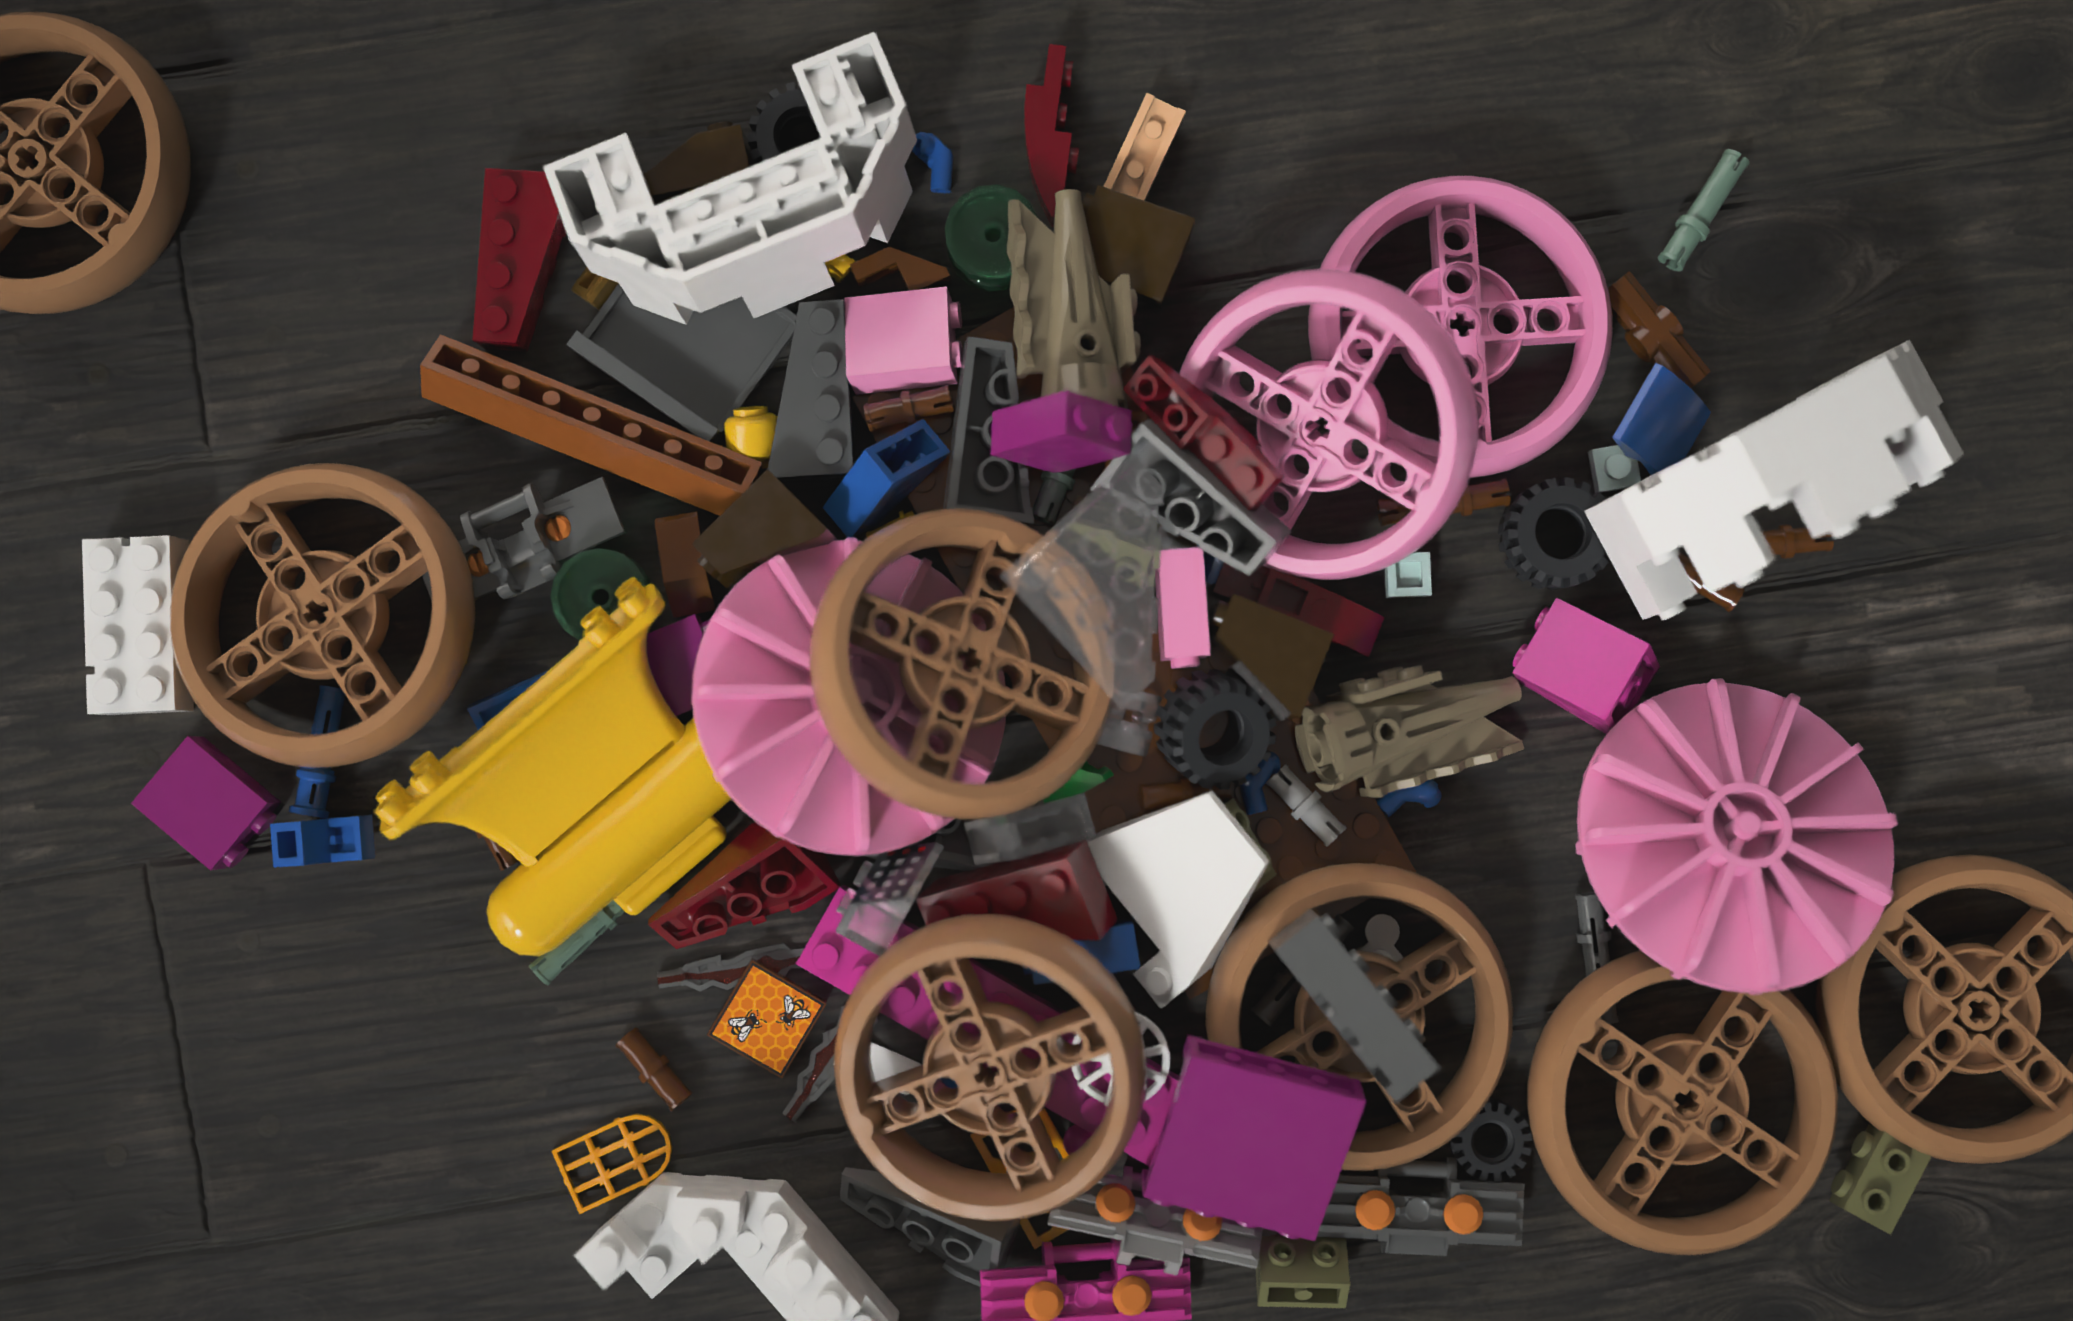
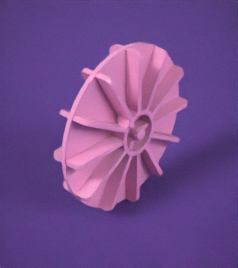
M857 538L834 540L830 544L783 556L778 554L752 570L738 582L723 599L703 634L696 655L691 695L698 738L705 757L714 772L715 780L721 783L737 805L758 824L771 831V834L778 838L781 837L796 845L815 851L849 856L880 854L898 850L934 834L955 819L930 815L909 808L873 787L857 773L838 750L824 726L817 708L809 665L813 623L828 583L849 554L863 542L858 541ZM910 554L902 556L888 565L864 591L916 614H919L935 602L948 598L962 597L963 595L956 585L942 573L931 567L932 561L925 557L920 560ZM972 613L974 626L981 631H986V624L983 618L978 614ZM875 619L874 625L877 632L883 637H890L891 630L889 625L883 620ZM917 636L916 643L919 650L924 654L931 655L932 648L929 641L924 637ZM849 643L850 671L860 703L878 733L895 751L906 759L922 712L912 703L903 687L899 663ZM960 656L958 659L963 661L962 669L965 671L969 670L970 667L965 665L966 657ZM999 670V681L1004 687L1009 689L1008 686H1005L1004 672ZM944 694L943 702L947 710L952 713H958V703L955 698ZM1006 716L986 727L968 729L951 780L963 783H985L995 767V761L1004 735ZM930 735V748L936 754L943 755V742L937 736Z
M1722 678L1711 679L1708 683L1671 689L1646 700L1622 717L1596 748L1584 772L1578 801L1577 826L1579 841L1575 846L1577 854L1582 855L1591 885L1610 916L1606 921L1611 928L1617 925L1639 949L1660 965L1669 969L1670 976L1678 980L1685 977L1706 986L1721 990L1749 993L1750 995L1781 991L1804 985L1826 975L1856 953L1876 927L1885 906L1892 900L1894 891L1891 889L1894 870L1892 828L1898 824L1896 814L1887 813L1886 805L1877 784L1866 765L1858 756L1864 748L1859 742L1851 747L1829 724L1799 705L1801 697L1790 693L1785 698L1759 688L1725 683Z

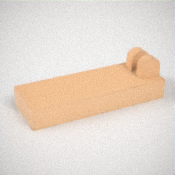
M1146 93L1103 187L1145 201L1186 111Z

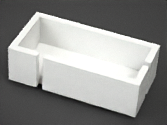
M170 535L130 537V540L125 538L82 539L86 666L95 667V674L86 675L87 714L121 715L194 711V700L185 686L177 667L170 634L172 590L178 568L189 546V540Z

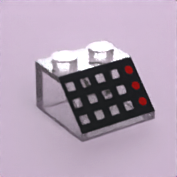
M937 842L910 845L898 850L880 853L874 864L865 861L853 884L859 887L858 891L849 888L836 910L843 917L835 932L880 956L890 945L944 846Z

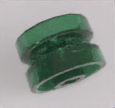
M998 184L978 186L963 194L950 209L945 224L948 258L957 275L970 286L986 291L1007 290L1010 288L1012 268L1011 261L1007 255L1009 234L1008 202L1010 200H1019L1038 218L1031 203L1014 189ZM990 234H999L997 242L987 241L990 239Z
M601 548L582 551L567 560L554 577L550 596L554 616L567 633L580 641L584 637L583 633L586 630L580 623L591 610L601 606L608 615L612 614L619 608L618 603L620 601L614 594L625 581L635 577L645 587L652 584L651 579L641 564L623 553ZM603 588L609 593V600L605 605L595 603V596L600 595L598 589Z

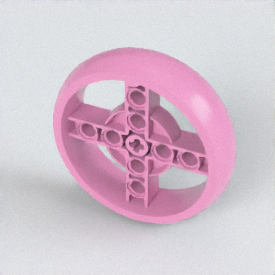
M1445 176L1412 183L1393 191L1362 211L1335 240L1320 269L1354 273L1361 260L1382 237L1404 223L1428 216L1432 269L1418 277L1405 293L1419 302L1438 320L1458 347L1464 361L1471 366V380L1477 401L1479 428L1477 450L1469 478L1493 475L1511 470L1542 455L1561 441L1587 411L1599 389L1607 368L1613 334L1610 295L1604 274L1596 256L1577 228L1548 202L1523 188L1496 179L1478 176ZM1475 214L1507 224L1533 241L1556 267L1570 297L1519 300L1513 288L1504 278L1496 272L1480 266ZM1450 232L1459 235L1463 242V249L1452 250L1448 248L1444 242V234ZM1457 275L1465 281L1466 292L1460 294L1451 291L1447 285V276ZM1310 304L1308 338L1312 360H1332L1358 313L1357 311H1342L1343 307L1334 305ZM1539 312L1548 313L1553 317L1555 322L1554 331H1546L1538 325L1537 314ZM1495 315H1504L1511 321V333L1503 334L1497 331L1493 323ZM1456 319H1459L1461 326H1468V330L1462 337L1459 336L1457 329L1450 328ZM1398 337L1389 355L1401 354L1408 367L1419 378L1431 385L1423 366L1415 354ZM1358 339L1356 350L1359 356H1373L1372 344L1367 339ZM1575 343L1569 372L1563 386L1551 404L1526 426L1512 434L1492 441L1488 385L1499 379L1509 370L1516 360L1521 346ZM1338 377L1335 382V389L1341 397L1349 399L1352 394L1351 385L1346 379ZM1388 418L1387 436L1437 464L1440 442L1409 432ZM1392 462V463H1395V464H1397V465H1400V466L1404 467L1401 463Z
M1314 269L1282 274L1258 283L1228 302L1208 322L1188 351L1181 367L1180 375L1211 399H1213V392L1257 417L1258 442L1263 445L1260 448L1262 454L1285 476L1262 505L1290 530L1293 528L1313 491H1338L1348 488L1361 480L1411 509L1406 516L1389 529L1362 541L1326 544L1306 541L1289 535L1263 566L1300 578L1317 580L1345 579L1379 571L1403 560L1421 548L1439 531L1457 507L1466 489L1474 465L1478 443V409L1474 387L1466 363L1448 332L1427 309L1403 291L1383 281L1341 270ZM1310 304H1327L1345 307L1358 312L1331 361L1312 360L1303 362L1281 373L1235 346L1238 340L1251 327L1261 320L1288 308ZM1398 337L1410 348L1423 366L1436 396L1441 429L1437 464L1387 436L1388 416L1386 407L1373 382ZM1359 338L1367 339L1372 344L1374 353L1371 360H1366L1359 356L1356 350ZM1242 371L1252 376L1254 380L1253 392H1248L1242 388L1240 384V374ZM1338 377L1344 378L1350 383L1352 394L1349 399L1343 398L1337 393L1335 382ZM1279 393L1290 398L1292 402L1291 414H1285L1278 408L1277 397ZM1322 417L1328 421L1325 428L1330 429L1324 435L1318 431L1320 424L1315 423V421ZM1353 439H1360L1366 443L1369 449L1367 459L1358 458L1352 450ZM1295 454L1302 455L1307 459L1309 463L1308 474L1300 473L1295 468ZM1391 462L1401 463L1406 468L1408 475L1406 482H1400L1392 477L1390 473ZM1274 492H1279L1286 496L1289 503L1288 511L1280 510L1275 505L1273 499Z

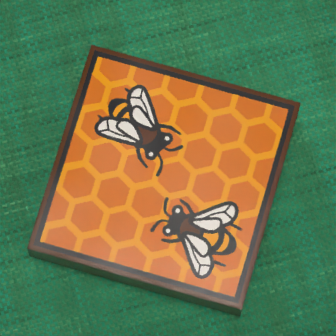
M752 958L708 1030L707 1036L776 1076L783 1078L825 1008L827 1001Z

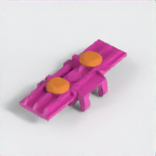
M1111 1238V1242L1053 1246L1052 1242H1042V1266L980 1270L981 1321L1192 1320L1190 1258L1188 1256L1183 1257L1181 1267L1176 1276L1164 1273L1165 1264L1161 1260L1151 1258L1131 1260L1129 1266L1116 1263L1121 1240ZM1111 1260L1110 1271L1099 1273V1279L1067 1281L1064 1275L1056 1274L1054 1266L1057 1263Z

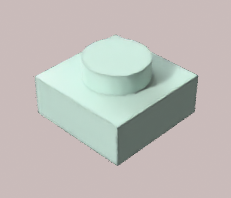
M1618 445L1588 451L1595 494L1626 489L1641 481L1638 461L1626 457Z
M1430 552L1412 553L1403 560L1385 568L1386 598L1425 597L1432 595Z

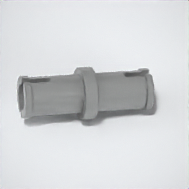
M1286 764L1266 782L1293 810L1291 815L1296 820L1301 818L1324 842L1323 844L1326 847L1347 828L1320 802L1319 799L1322 796L1316 790L1312 793Z

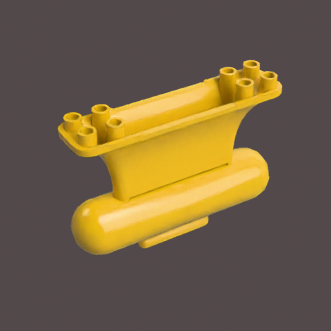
M635 577L625 581L616 590L614 595L620 600L618 603L619 608L610 615L601 606L591 610L580 623L586 630L583 633L584 637L578 642L579 645L459 747H454L440 760L431 751H426L410 766V770L414 775L406 789L396 780H392L375 797L380 803L374 811L381 819L380 831L390 840L397 838L418 825L432 822L452 823L469 828L491 839L511 853L521 863L497 885L489 897L486 911L489 926L500 943L519 955L542 956L557 949L613 900L629 915L641 913L726 839L727 832L725 827L713 814L732 798L713 776L714 772L705 757L698 738L694 717L685 725L681 723L663 698L649 667L647 634L651 624L663 610L664 600L660 591L653 584L643 587Z

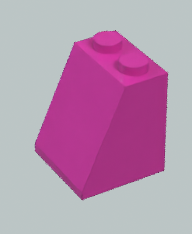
M1558 598L1555 599L1551 608L1545 607L1541 611L1534 626V629L1537 630L1529 645L1523 644L1519 648L1513 660V667H1515L1513 674L1521 684L1605 734L1622 717L1638 705L1660 667L1649 643Z

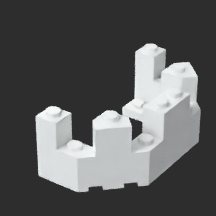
M875 32L792 65L820 133V139L655 206L634 148L626 133L543 166L568 237L591 273L618 282L634 306L687 325L693 311L701 313L741 296L753 318H757L833 287L834 283L825 262L865 246L869 237L888 243L913 192L904 165L917 138L906 104Z
M1908 340L1797 397L1792 403L1700 452L1643 479L1584 512L1642 620L1659 614L1663 621L1684 611L1686 607L1683 601L1698 594L1678 558L1680 552L1677 547L1684 545L1709 593L1734 581L1738 587H1741L1763 576L1761 568L1769 565L1776 559L1751 513L1752 510L1766 503L1770 510L1793 500L1813 538L1831 532L1834 539L1860 527L1861 525L1857 518L1869 513L1871 518H1875L1898 506L1894 498L1910 490L1909 485L1917 482L1919 487H1923L1945 476L1943 468L1953 464L1964 453L1938 407L1943 403V400L1911 341Z
M663 1172L600 1227L574 1255L603 1290L627 1270L650 1298L653 1299L697 1259L703 1264L723 1247L786 1321H899V1310L786 1180H753L733 1176L682 1175V1173Z

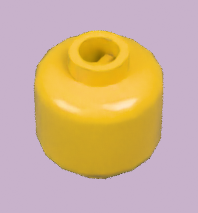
M748 406L733 409L734 416L727 418L724 422L726 448L762 462V469L768 468L778 416L768 412L767 406Z

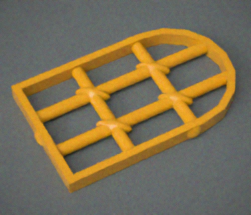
M632 1114L622 1118H615L613 1122L563 1144L551 1152L564 1178V1184L568 1187L579 1214H582L640 1186L648 1185L664 1172L671 1160L673 1146L669 1132L660 1121L650 1115ZM638 1119L648 1121L653 1125L636 1133L633 1131L629 1133L625 1122ZM616 1125L619 1126L624 1137L623 1139L602 1149L600 1147L595 1148L591 1139L592 1136ZM660 1130L665 1138L666 1145L646 1155H643V1153L639 1155L633 1141ZM585 1141L590 1154L565 1165L559 1152ZM622 1146L624 1149L628 1147L633 1161L611 1171L609 1168L605 1170L600 1157ZM666 1153L665 1161L661 1168L651 1176H648L643 1163ZM588 1162L590 1164L595 1163L600 1176L574 1187L568 1171ZM632 1168L633 1170L638 1169L642 1180L615 1192L610 1178ZM599 1183L600 1186L604 1184L609 1195L583 1207L578 1193Z

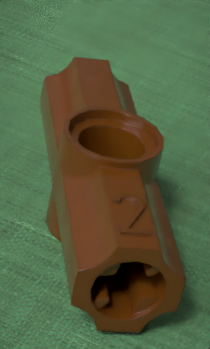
M1630 271L1608 287L1612 315L1626 331L1624 334L1625 339L1639 358L1645 362H1651L1653 366L1655 363L1663 365L1690 388L1711 372L1684 339V330L1677 317L1666 307L1657 305Z

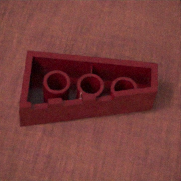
M485 168L473 341L484 349L528 352L545 300L543 296L549 278L553 276L557 264L555 259L562 238L567 233L544 171Z
M1086 839L937 879L916 898L926 926L953 917L993 914L1030 920L1047 926L1071 940H1101L1118 920Z

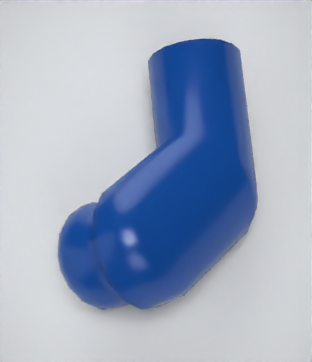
M919 132L915 134L917 141L912 152L932 169L930 191L942 194L950 193L953 171L952 151L932 133Z
M1271 752L1272 754L1268 761L1262 759L1257 765L1261 769L1257 775L1247 774L1245 776L1247 782L1240 785L1247 815L1268 810L1262 787L1272 774L1279 772L1281 766L1280 759L1274 752Z
M1430 779L1418 786L1389 792L1383 797L1378 798L1376 802L1382 812L1390 817L1406 801L1421 803L1426 808H1431L1440 802L1442 796L1438 784L1433 779Z

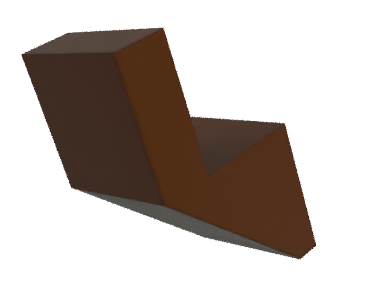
M887 247L850 264L860 289L898 271L908 291L946 287L952 284L946 267L892 247Z
M698 511L656 518L655 529L663 582L673 618L715 611L716 599L709 573L697 562L702 554L692 545L703 533Z

